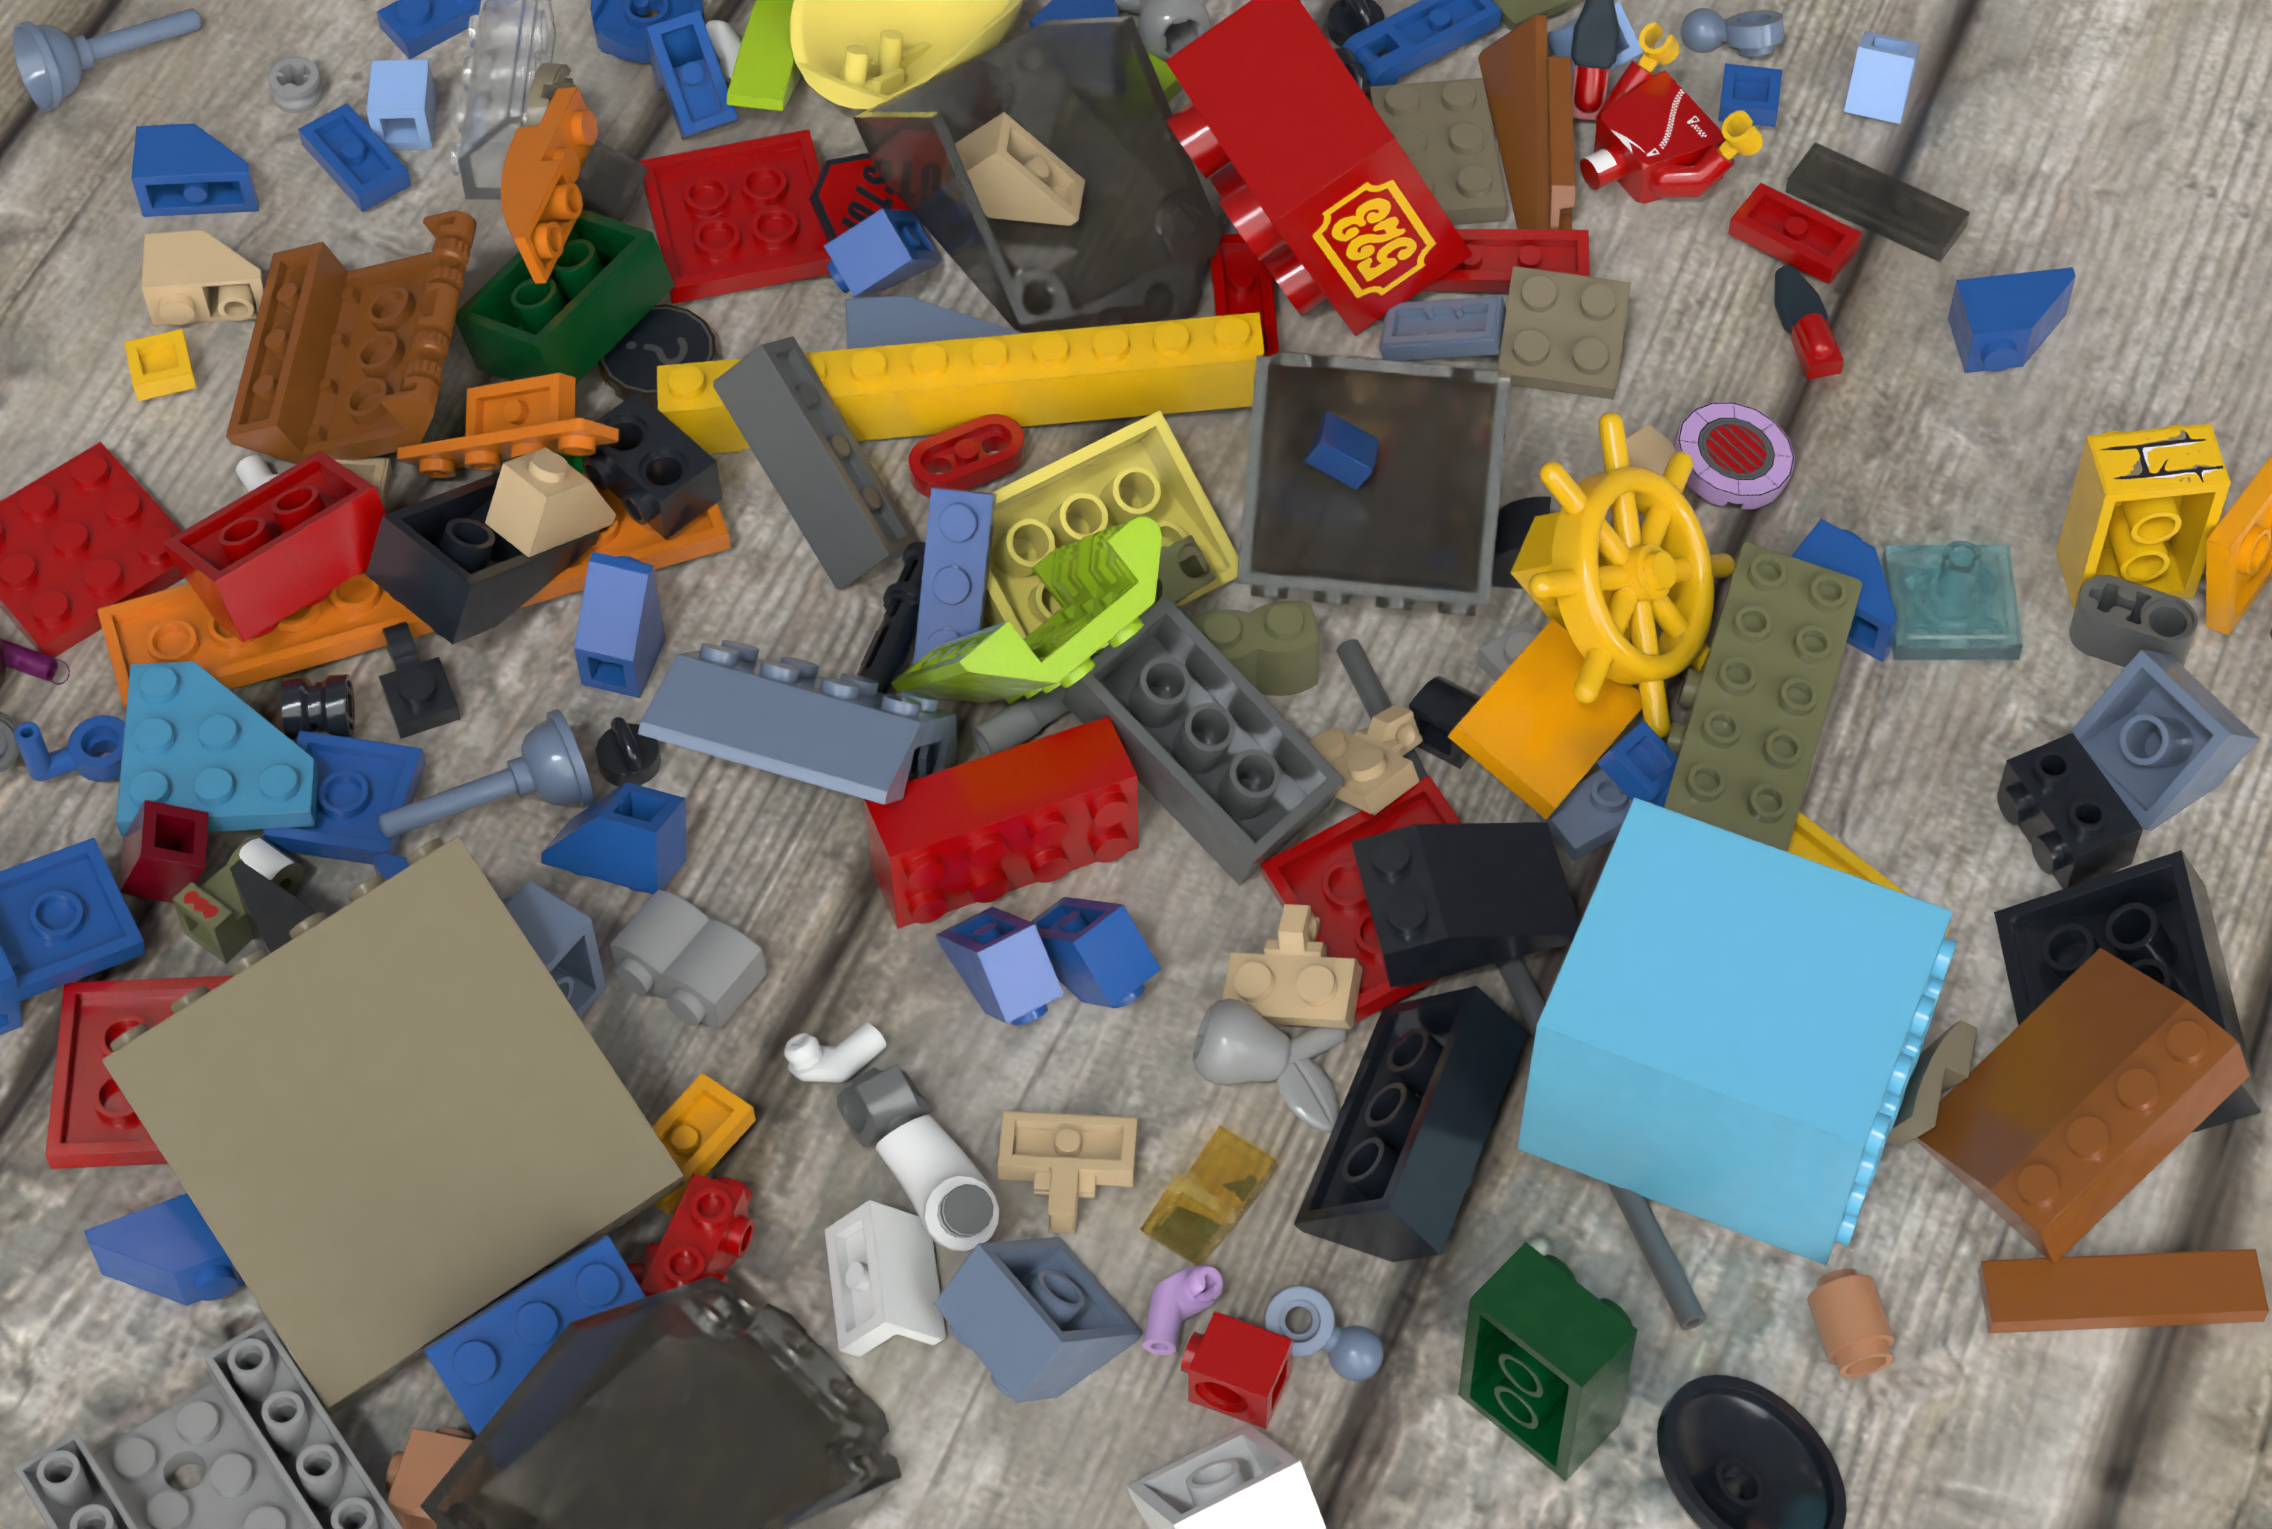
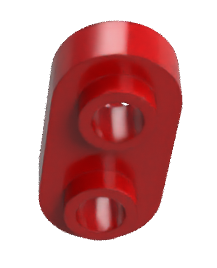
M990 414L923 439L912 448L909 454L910 481L919 493L930 497L931 488L933 487L969 490L1007 475L1016 470L1024 459L1023 430L1010 417ZM992 451H999V452L994 453V454H991V455L988 454L989 452H992Z

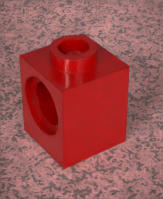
M1214 1311L1205 1333L1194 1332L1182 1358L1181 1371L1188 1373V1401L1267 1429L1292 1371L1293 1339Z

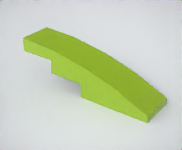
M794 0L755 1L728 88L727 105L783 111L802 76L795 63L790 43V17Z

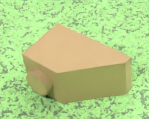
M1003 112L955 143L947 184L955 190L959 197L970 202L988 218L1071 226L1079 220L1085 179Z
M545 447L503 463L485 524L527 557H531L613 525L616 514L587 478L571 467L562 456Z

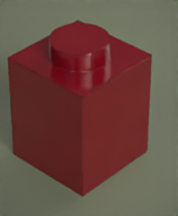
M144 800L123 837L119 884L121 894L173 903L172 899L191 882L196 884L205 869L209 812Z

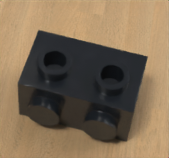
M2073 732L2006 760L1997 792L1999 808L2005 819L2012 825L2017 824L2032 845L2035 860L2040 868L2048 874L2052 873L2063 889L2113 873L2132 864L2143 828Z

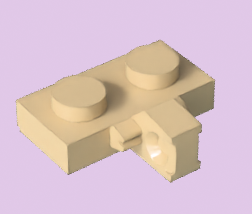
M1395 704L1373 716L1369 728L1357 730L1355 735L1333 726L1329 730L1315 735L1309 741L1319 754L1345 779L1335 798L1369 814L1376 815L1420 782L1413 761L1402 757L1423 741L1411 710Z
M1284 904L1278 928L1279 940L1267 939L1264 954L1230 952L1222 1000L1229 998L1240 1000L1250 1005L1272 1025L1352 1029L1363 968L1355 958L1326 957L1327 946L1324 942H1317L1320 918L1314 915L1310 905Z
M1003 1110L997 1163L998 1180L1034 1181V1195L1049 1196L1047 1215H1049L1048 1233L1076 1234L1079 1197L1095 1198L1096 1185L1133 1187L1138 1117Z

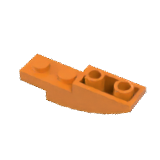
M578 87L556 89L539 125L517 128L503 166L500 189L501 207L505 223L535 284L547 282L558 257L563 252L567 238L582 212L581 192L574 182L578 179L579 172L592 145L596 142L599 132L595 115L591 110H588Z

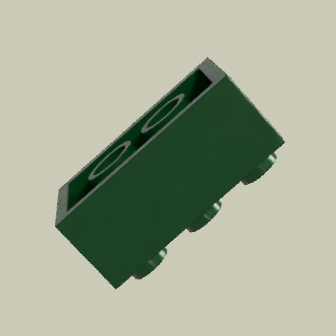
M582 209L563 247V252L558 257L546 283L535 284L520 252H518L457 311L455 322L477 369L510 381L562 373L575 377L576 386L675 285L653 232Z
M1525 1242L1470 1298L1458 1396L1566 1482L1620 1424L1638 1329L1632 1325L1631 1319L1618 1304L1607 1298L1598 1299L1576 1281L1573 1272L1564 1262L1553 1255L1547 1254L1543 1256Z

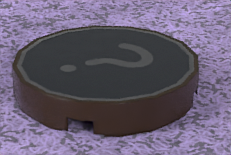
M668 304L655 305L598 362L600 375L606 386L608 384L613 388L615 395L621 400L625 401L638 392L655 408H658L657 366L717 361L715 336L706 321L689 309Z

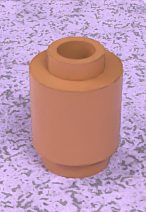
M1852 1268L1835 1270L1820 1277L1817 1280L1818 1287L1809 1294L1807 1300L1828 1362L1837 1365L1840 1376L1845 1378L1866 1376L1887 1367L1893 1361L1890 1347L1894 1344L1895 1340L1873 1277L1857 1275L1856 1270Z

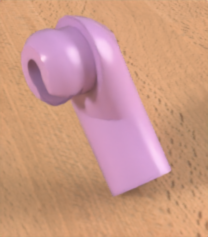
M1207 1264L1188 1267L1156 1285L1151 1295L1142 1343L1145 1350L1163 1356L1176 1352L1181 1322L1210 1307L1222 1293L1223 1278L1215 1267Z

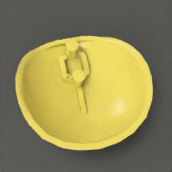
M794 0L790 17V43L797 67L808 85L822 97L840 106L872 110L945 88L967 74L1012 31L1024 0Z

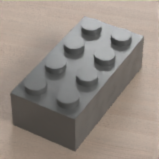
M1166 596L1140 618L1144 626L1136 634L1116 648H1112L1109 644L1092 659L1096 664L1095 667L1068 688L1062 702L1083 724L1109 716L1137 774V780L1240 886L1260 868V863L1270 859L1330 805L1345 779Z

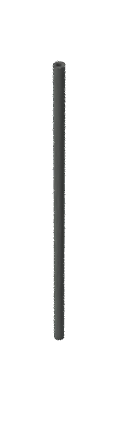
M1350 639L1341 643L1336 652L1372 720L1373 716L1392 707L1360 642L1356 639ZM1414 748L1402 756L1413 761L1419 780L1428 776ZM1522 957L1495 963L1535 1040L1537 1023L1546 1004ZM1607 1183L1681 1329L1690 1330L1698 1327L1706 1320V1315L1646 1198L1631 1190Z

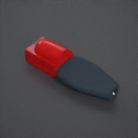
M1586 0L1574 26L1571 58L1575 64L1572 88L1573 118L1596 120L1600 109L1606 101L1609 69L1617 59L1620 34L1614 0Z
M1782 266L1775 273L1774 306L1783 329L1791 334V342L1806 379L1841 374L1844 360L1829 326V317L1820 295L1794 266Z

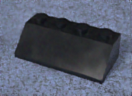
M1478 986L1392 1004L1382 1009L1294 1225L1304 1233L1391 1262L1441 1255L1444 1246L1452 1235L1453 1223L1465 1192L1474 1179V1169L1486 1138L1495 1125L1497 1110L1509 1079L1516 1071L1517 1059L1528 1032Z

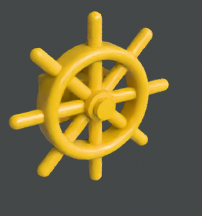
M1608 412L1603 414L1598 422L1605 471L1589 475L1577 484L1558 462L1550 461L1541 467L1539 473L1540 480L1562 507L1560 512L1534 518L1511 570V574L1550 621L1553 618L1568 631L1575 646L1585 658L1573 688L1576 700L1583 704L1594 702L1600 693L1605 678L1626 685L1639 684L1644 721L1660 738H1663L1668 734L1671 726L1664 679L1681 673L1690 664L1695 670L1700 672L1710 650L1705 641L1713 616L1714 579L1730 576L1734 571L1735 562L1726 553L1710 554L1707 540L1697 515L1682 494L1693 468L1692 457L1684 451L1675 452L1669 458L1663 475L1643 467H1630L1623 420L1617 413ZM1610 506L1614 529L1605 519L1606 513ZM1637 510L1645 517L1641 528ZM1655 621L1663 630L1658 640Z

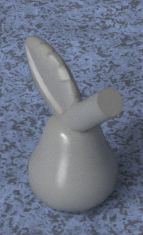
M1115 0L1119 10L1139 13L1137 32L1142 47L1148 53L1164 62L1207 32L1211 26L1208 11L1199 0Z
M1231 998L1219 1000L1208 1008L1201 1022L1193 1051L1195 1068L1205 1080L1224 1086L1276 1080L1285 1103L1301 1121L1324 1133H1330L1333 1130L1339 1115L1337 1094L1327 1074L1315 1062H1312L1311 1058L1344 1042L1346 1038L1344 1029L1314 1027L1289 1040L1288 1036L1266 1021L1250 1005L1240 1000Z

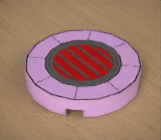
M1711 402L1693 409L1681 422L1673 444L1675 452L1684 451L1693 459V468L1686 485L1690 490L1708 502L1723 507L1726 506L1727 502L1743 504L1741 509H1757L1774 502L1785 489L1792 475L1795 460L1790 439L1774 420L1755 408L1736 402Z

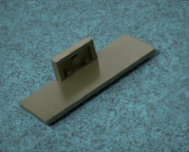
M1745 542L1742 545L1711 648L1700 672L1691 668L1688 669L1678 696L1677 704L1687 707L1683 723L1673 720L1665 740L1667 746L1677 755V761L1663 808L1777 849L1788 851L1861 592L1862 582L1859 579L1749 542Z

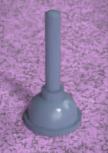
M194 8L86 40L82 35L70 38L66 32L55 26L35 25L30 21H26L14 26L12 33L13 51L20 76L30 97L40 109L46 112L60 107L61 100L69 97L78 88L82 78V71L92 68L94 61L199 30L202 22L199 13Z
M559 709L547 712V720L536 725L525 736L521 745L522 756L507 761L508 768L383 813L378 819L380 831L386 838H393L515 792L518 793L519 797L536 792L541 800L552 805L567 806L578 803L582 808L594 804V796L589 776L574 735L562 712Z

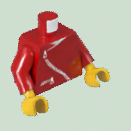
M1657 22L1649 23L1642 29L1639 35V44L1645 53L1639 62L1636 60L1631 61L1613 87L1596 117L1594 153L1580 161L1582 176L1590 188L1598 190L1617 180L1636 202L1642 204L1663 198H1698L1715 182L1723 179L1724 174L1735 164L1733 157L1737 153L1742 156H1751L1758 153L1763 144L1762 134L1755 126H1752L1753 120L1745 111L1740 110L1731 113L1725 118L1721 131L1665 70L1658 74L1653 72L1657 65L1672 63L1679 54V43L1673 34L1666 38L1662 46L1654 48L1656 42L1661 39L1663 29Z

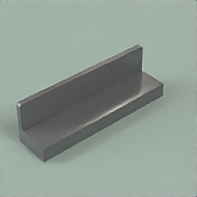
M794 336L760 345L713 382L714 389L835 588L841 590L848 587L877 565L902 557L910 543L919 542Z

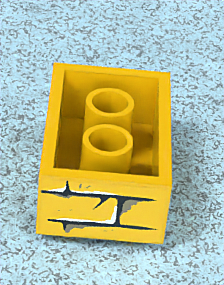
M2211 423L2188 426L2174 424L2164 428L2129 432L2108 431L2086 437L2056 549L2073 610H2075L2082 585L2088 579L2098 575L2119 577L2181 599L2195 598L2206 563V540L2218 525L2231 484Z

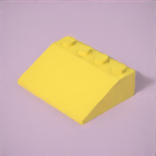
M1161 410L992 492L997 494L984 615L992 626L1009 621L1023 639L1062 608L1032 570V567L1054 549L1075 540L1078 541L1083 537L1109 529L1112 526L1120 525L1136 517L1146 516L1153 519L1159 525L1162 534L1161 547L1165 545L1168 547L1192 535L1216 576L1214 581L1176 603L1175 606L1182 607L1247 573Z

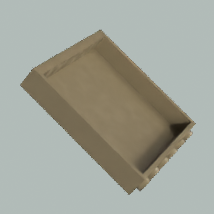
M459 836L445 844L441 838L425 843L407 857L406 861L409 867L388 880L382 874L366 880L348 895L351 901L350 904L327 917L324 911L307 917L289 932L292 938L291 941L268 954L265 948H262L245 956L230 969L233 975L232 978L210 992L206 986H200L186 993L171 1005L170 1009L173 1015L149 1029L146 1023L127 1030L111 1043L110 1047L114 1052L101 1059L331 1415H334L425 1355L422 1347L600 1235H608L684 1185L683 1173Z

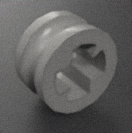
M288 57L273 65L268 73V82L272 89L273 101L284 112L303 113L316 107L323 98V86L320 81L319 69L308 58Z

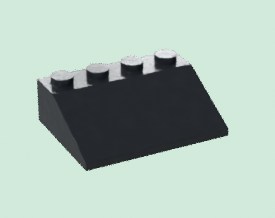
M2182 850L1994 912L2018 1026L2099 948H2102L2190 1001L2240 1044L2250 1076L2192 1132H2198L2262 1112L2207 889Z

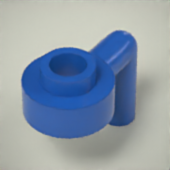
M101 715L83 721L71 733L68 747L50 753L37 724L24 722L18 725L14 731V737L28 773L36 781H46L73 771H78L84 778L96 782L111 781L120 777L125 722L117 717ZM109 752H110V754H108V755H106V756L99 757L100 755H102V754H104V753H109Z

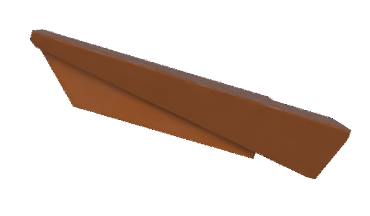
M1534 15L1486 47L1480 53L1478 60L1517 229L1572 230V207L1575 206V165L1571 57L1547 58V15Z

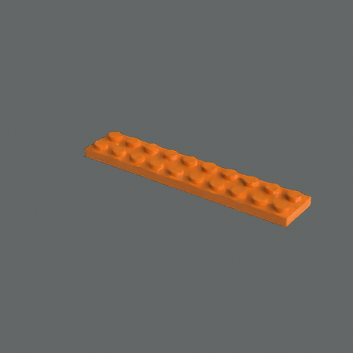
M586 473L582 474L585 478H587V479L591 482V480L588 478V476L586 475ZM594 485L616 514L613 525L596 531L599 533L596 544L520 608L584 590L588 563L593 551L615 557H633L642 563L653 565V570L730 549L729 533L718 503L668 539H664L648 523L642 526L635 522L626 511L622 500L608 488L603 491ZM366 574L352 577L332 589L331 594L322 602L302 607L279 621L278 626L272 632L262 637L251 638L244 643L216 622L190 584L97 609L125 713L131 664L194 661L226 688L232 690L388 646L382 629L405 621L413 638L434 633V630L404 605L394 600L389 593L367 577Z

